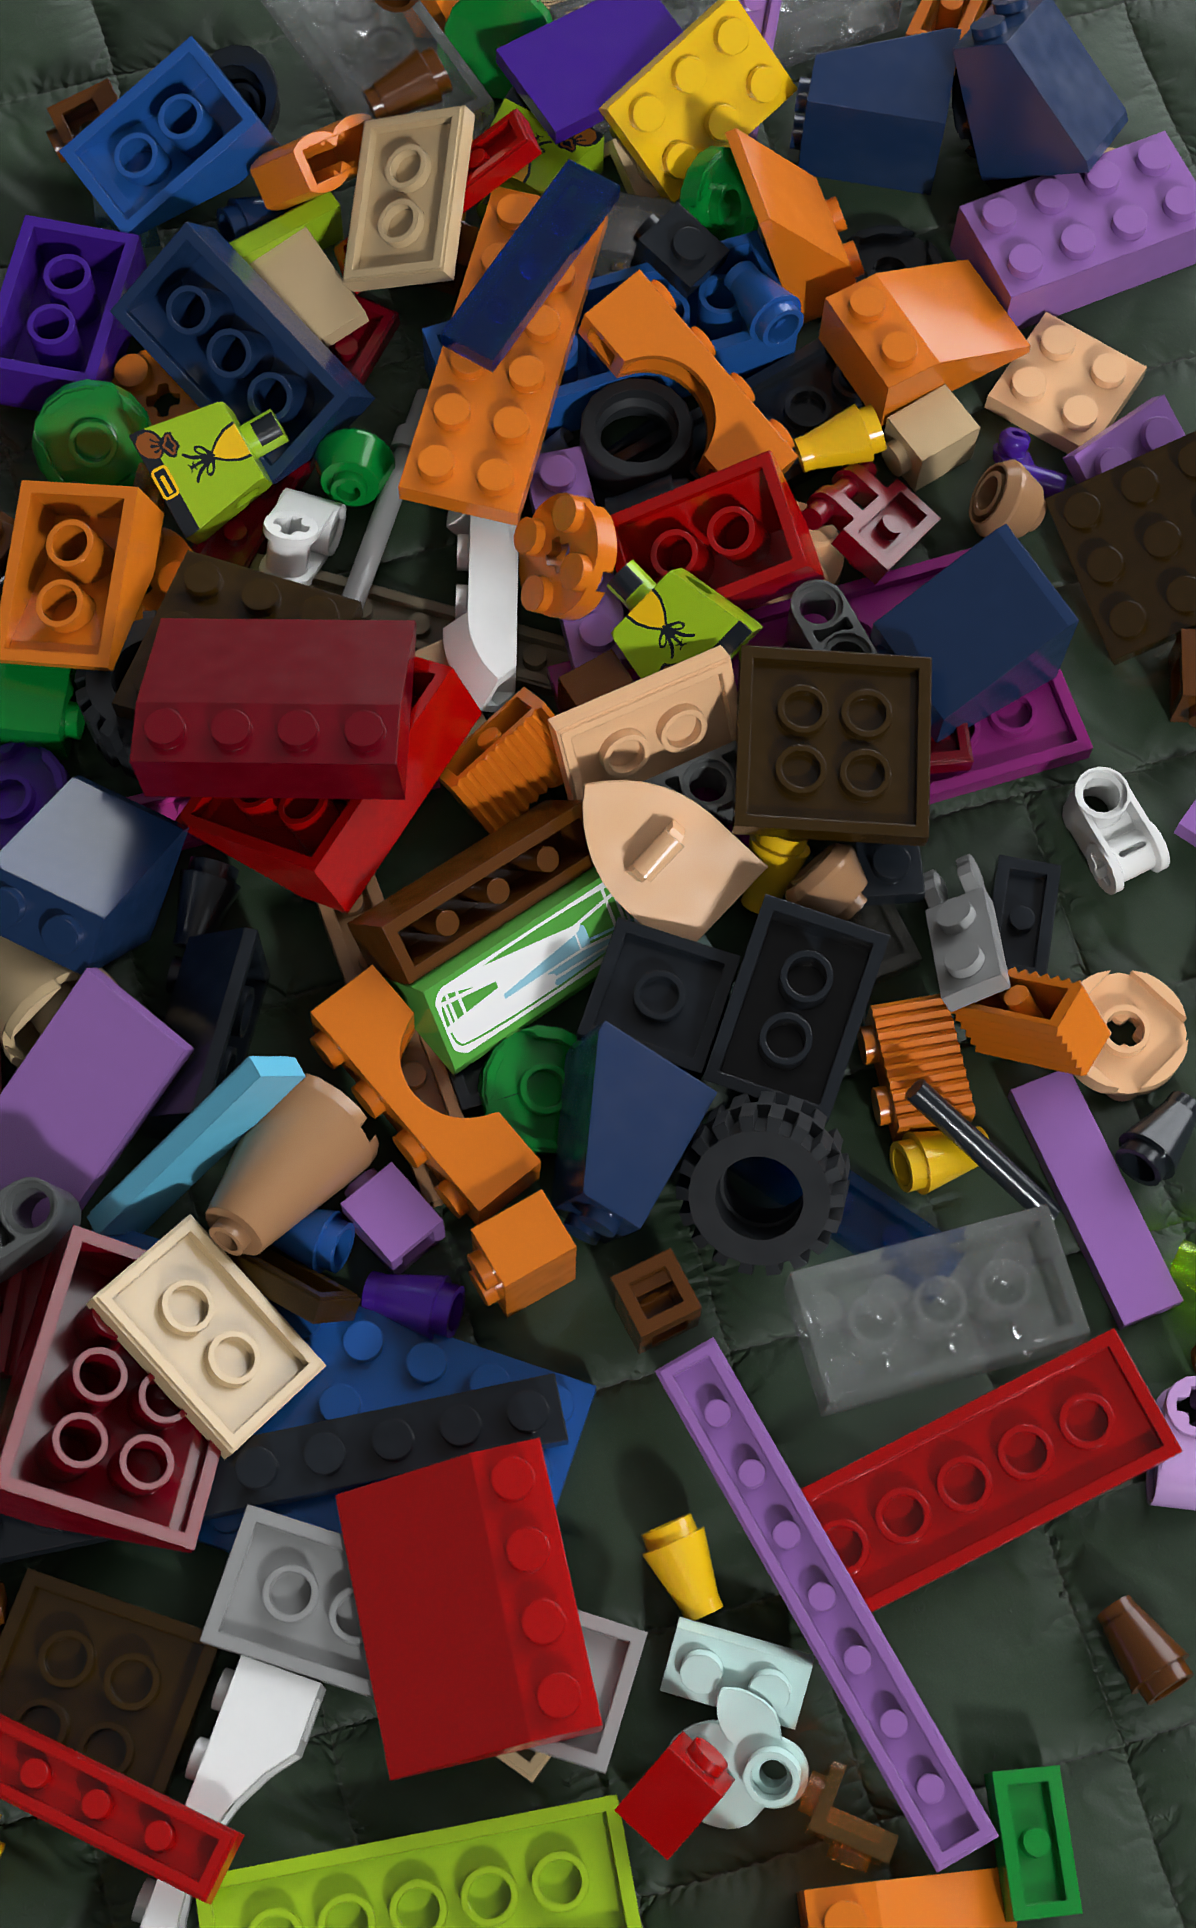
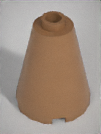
M306 1073V1077L238 1141L205 1214L206 1221L210 1227L209 1235L222 1250L236 1256L242 1255V1253L258 1255L363 1173L375 1160L379 1147L377 1136L375 1134L372 1140L368 1141L361 1128L367 1117L341 1090L319 1077Z

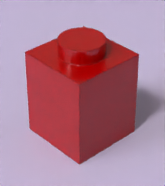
M682 1730L614 1811L668 1861L723 1798L735 1779L726 1771L728 1768L727 1761L712 1744L700 1737L692 1740Z

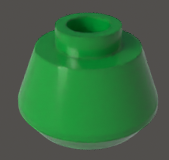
M345 428L329 433L320 441L314 455L315 466L324 492L335 502L345 504L346 506H363L372 502L385 486L396 465L395 457L389 446L374 433L360 428Z

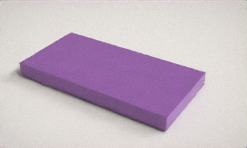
M86 968L0 1094V1190L22 1178L37 1177L70 1192L79 1202L81 1211L194 1051L190 1044L98 968ZM48 1197L38 1202L32 1211L31 1220L34 1228L40 1226L50 1213Z

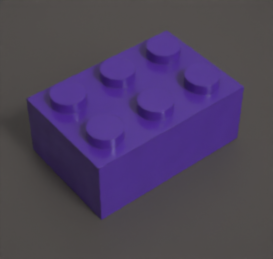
M25 215L0 291V405L40 412L45 400L66 384L86 379L112 382L115 377V365L119 359L126 355L132 335L115 318L110 310L147 268L140 235Z

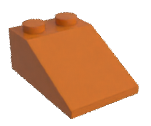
M734 128L725 132L781 286L800 300L804 323L821 317L826 297L855 284V277L865 274L854 241L851 240L842 244L838 233L847 230V225L836 196L825 200L816 177L739 129Z
M968 259L875 273L825 298L819 332V340L865 406L870 404L873 406L881 427L886 425L889 416L942 385L946 384L953 391L1029 353L1031 345Z
M21 481L0 602V663L113 672L154 575L164 519V512L139 487Z
M998 1868L873 1881L796 1892L801 1928H1018L1017 1921L1006 1922Z

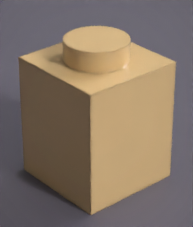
M944 384L887 418L884 431L886 450L882 451L881 454L888 469L895 476H903L914 492L972 458L980 426L947 385Z

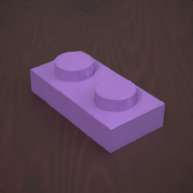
M1165 395L1152 397L1063 457V460L1076 484H1079L1183 437L1185 433Z

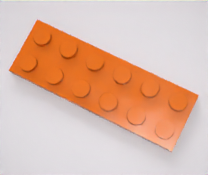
M497 187L491 192L398 485L399 499L515 526L518 525L608 226V211L503 187Z

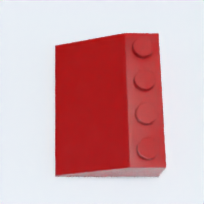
M415 656L405 800L191 797L175 821L188 826V833L300 897L348 914L482 712L453 667Z
M540 1437L468 1453L335 1495L390 1780L602 1731L603 1723Z

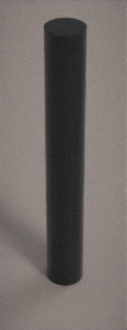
M924 1079L917 1080L908 1089L905 1099L1042 1225L1051 1223L1058 1216L1061 1206Z

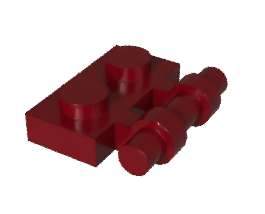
M871 461L844 465L834 474L832 485L821 486L809 497L807 508L802 511L809 530H818L823 525H833L840 533L831 544L846 557L853 568L862 572L876 585L933 529L941 518L898 478L886 488L875 477L877 469ZM854 502H858L864 510L862 511Z

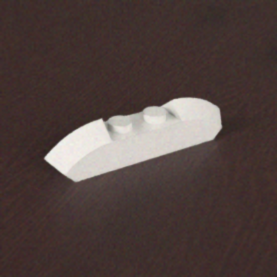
M448 510L446 527L458 536L457 571H469L468 585L456 584L455 620L443 628L444 650L449 666L453 667L479 709L495 713L515 695L518 551L514 546V533L517 526Z

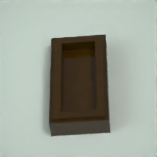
M268 1246L258 1255L242 1253V1255L236 1256L225 1252L265 1297L308 1322L319 1324L354 1320L361 1301L357 1297L358 1294L276 1248Z

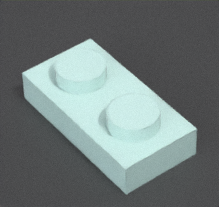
M679 1616L660 1691L717 1707V1699L721 1688L738 1687L764 1699L775 1710L780 1726L795 1730L812 1671L814 1655Z

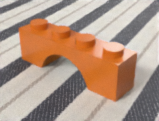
M639 269L584 314L578 333L616 378L635 373L659 374L678 382L695 398L701 408L706 424L705 448L695 469L701 478L768 450L774 454L783 474L789 470L798 458V455L792 449L794 448V441L786 428L775 419L768 421L753 403L755 396L747 382L735 372L728 374L714 357L716 350L708 336L696 326L688 327L675 311L677 306L673 296L661 282L656 279L650 282Z
M373 964L310 1012L313 1032L315 1033L310 1038V1042L316 1052L331 1069L334 1070L339 1065H342L356 1082L351 1087L355 1098L371 1117L376 1119L383 1114L398 1131L392 1137L397 1148L415 1168L425 1163L440 1181L434 1187L436 1193L457 1218H461L467 1213L473 1222L479 1225L492 1217L539 1179L540 1159L499 1112L473 1118L452 1117L428 1107L412 1092L404 1078L401 1065L405 1050L415 1033L414 1012Z

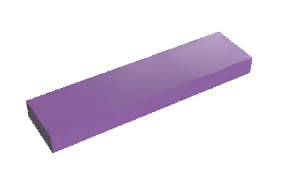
M1056 1071L1011 1089L1007 1098L1061 1206V1210L1119 1330L1179 1306L1184 1300L1073 1075Z

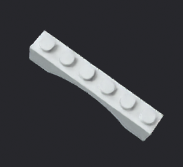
M243 1655L240 1657L236 1670L226 1667L219 1679L212 1699L211 1709L220 1711L210 1739L202 1736L199 1737L186 1768L185 1778L194 1781L185 1805L227 1826L239 1808L270 1778L302 1758L326 1692V1688L322 1683ZM148 1877L136 1900L132 1921L140 1923V1928H187V1919L193 1896L159 1879L154 1880Z

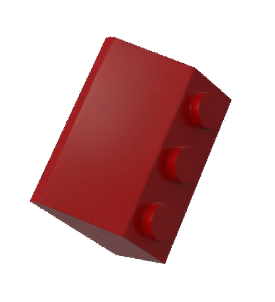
M770 450L610 515L617 538V558L615 563L617 573L627 563L634 560L657 584L671 570L683 568L743 611L794 592L798 586L806 581L815 579L825 580L805 518L774 454Z

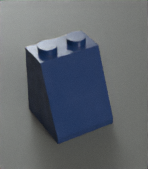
M992 0V5L978 20L970 25L969 31L952 49L982 181L1090 172L1128 122L1125 107L1053 0Z
M946 28L816 54L812 77H800L794 112L801 114H795L790 149L800 150L798 167L815 177L931 195L956 66L952 49L960 41L962 29Z
M1005 524L994 530L875 621L869 639L878 654L932 657L931 737L937 743L955 733L956 727L961 724L968 723V727L1057 677L1079 619L1012 530Z
M80 775L72 777L0 850V936L80 975L84 973L86 968L99 969L149 941L189 827Z
M604 1021L573 1043L565 1056V1078L562 1086V1108L559 1116L558 1148L555 1156L551 1205L554 1210L565 1219L563 1225L567 1232L591 1245H597L598 1241L607 1244L641 1229L718 1093L609 1022Z

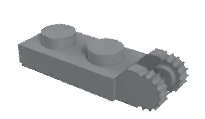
M970 853L956 860L957 873L965 891L963 895L948 899L946 884L936 870L932 869L923 873L926 892L924 897L929 909L925 910L940 995L950 1012L1011 988L994 904L986 892L983 876L978 864Z

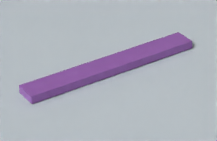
M714 1337L655 1370L661 1384L936 1872L938 1873L999 1837Z

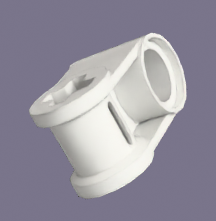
M286 487L282 491L276 506L265 517L263 523V533L268 539L267 553L260 562L259 571L310 586L327 558L335 553L339 545L346 520V505Z
M1108 767L1091 768L1080 775L1063 806L1062 817L1065 826L1071 832L1087 859L1089 868L1099 886L1106 893L1113 895L1123 890L1124 882L1148 870L1158 873L1168 868L1170 856L1167 845L1157 827L1148 819L1127 780L1119 772ZM1095 796L1103 800L1109 811L1104 813L1094 811L1085 803L1083 797Z

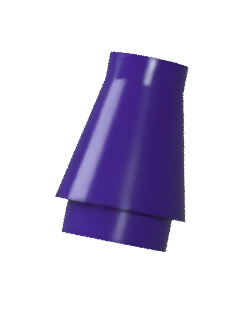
M372 1271L366 1279L361 1304L363 1308L377 1312L433 1341L434 1335L451 1338L456 1333L464 1311L465 1288L464 1286L453 1284L449 1275L385 1274Z

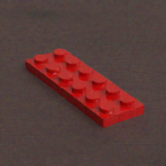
M1112 1328L802 1488L801 1491L868 1608L873 1613L1181 1454L1183 1450L1115 1328Z

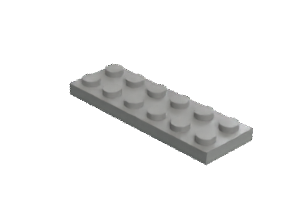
M248 1504L200 1641L204 1644L243 1655L374 1699L343 1534ZM578 1610L603 1723L602 1731L528 1749L606 1774L648 1632Z

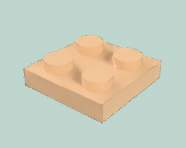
M1046 312L1027 338L1028 343L1031 345L1029 353L1011 361L988 394L984 408L1069 454L1114 423L1141 383L1147 367Z

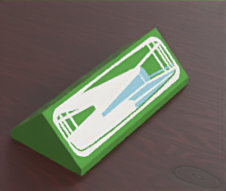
M594 866L415 982L403 984L388 978L385 979L414 1012L415 1030L449 1071L456 1075L493 1050L503 1040L526 1028L593 983L597 978L618 917L640 923L615 900L602 882Z

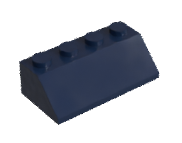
M186 222L110 310L115 318L200 408L213 403L224 402L232 409L241 425L269 409L274 412L289 441L259 458L273 484L278 483L311 460L315 455L316 447L326 435L337 430L349 428L375 399L215 228Z

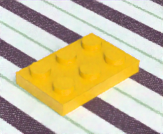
M717 0L598 110L664 202L675 203L680 198L687 170L698 153L710 146L730 147L725 132L734 128L749 135L793 95L798 88L739 0Z

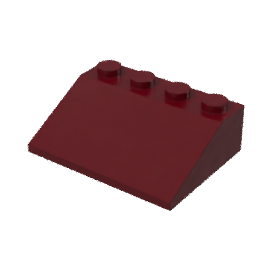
M161 618L136 700L130 764L145 797L405 800L417 628L415 620Z
M73 1225L52 1249L0 1414V1513L39 1526L191 1553L195 1550L221 1451L211 1440H206L186 1417L187 1413L184 1409L180 1410L155 1383V1377L151 1373L147 1374L117 1340L118 1335L103 1322L93 1307L89 1309L86 1305L93 1296L147 1250Z

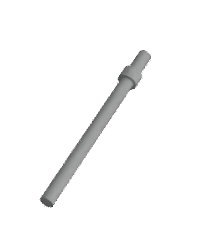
M428 389L417 390L405 424L399 425L396 429L390 445L396 465L379 493L342 596L361 601L362 610L402 503V499H399L398 485L429 391Z

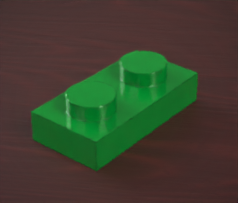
M1053 1765L995 1771L984 1774L990 1820L999 1837L994 1839V1847L1006 1922L1083 1914L1060 1766Z

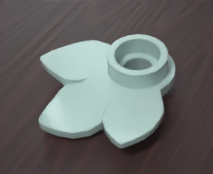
M738 1687L721 1688L717 1699L718 1720L695 1723L683 1731L692 1740L700 1737L708 1741L727 1761L728 1768L726 1771L735 1781L702 1822L714 1827L734 1829L747 1826L764 1808L779 1809L795 1803L803 1795L807 1787L809 1765L803 1751L794 1742L782 1737L778 1716L764 1699ZM677 1734V1735L672 1739L671 1743L676 1739V1737H677L679 1734ZM768 1760L779 1761L785 1766L787 1774L781 1779H771L764 1774L761 1765Z

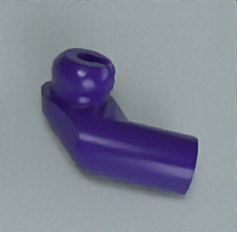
M1015 427L1004 429L999 435V442L993 445L992 454L995 464L1009 459L1022 463L1043 487L1044 499L1063 491L1068 475L1035 466L1030 453L1027 451L1031 441L1027 432Z

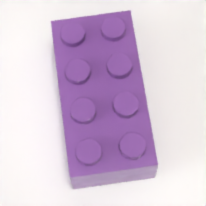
M1163 131L1103 153L1090 172L1040 176L959 206L950 249L957 261L965 259L970 261L1012 321L1021 330L1039 323L1046 312L1056 317L1196 264V181L1167 133Z

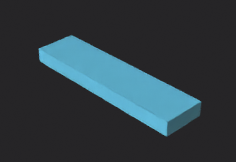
M248 1056L90 1211L87 1218L94 1232L104 1236L126 1234L131 1230L144 1233L306 1077L296 1058L289 1056Z

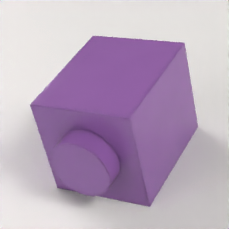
M390 1162L379 1172L371 1168L358 1176L344 1193L347 1199L340 1203L344 1219L353 1223L355 1233L391 1274L403 1273L446 1237L443 1219L393 1162Z

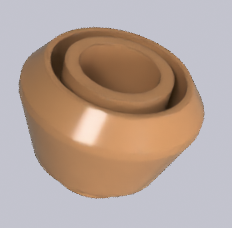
M1014 459L1002 461L989 467L979 479L969 505V517L976 533L985 538L997 528L1007 524L1015 536L1020 538L1026 533L1037 529L1047 509L1043 487L1022 463Z
M833 843L822 850L786 886V901L846 921L851 919L867 902V898L861 892L868 883L854 848L851 845Z

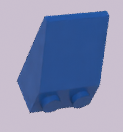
M190 36L59 152L118 229L124 233L140 235L238 185L251 174L250 168L259 156L281 145L198 42Z

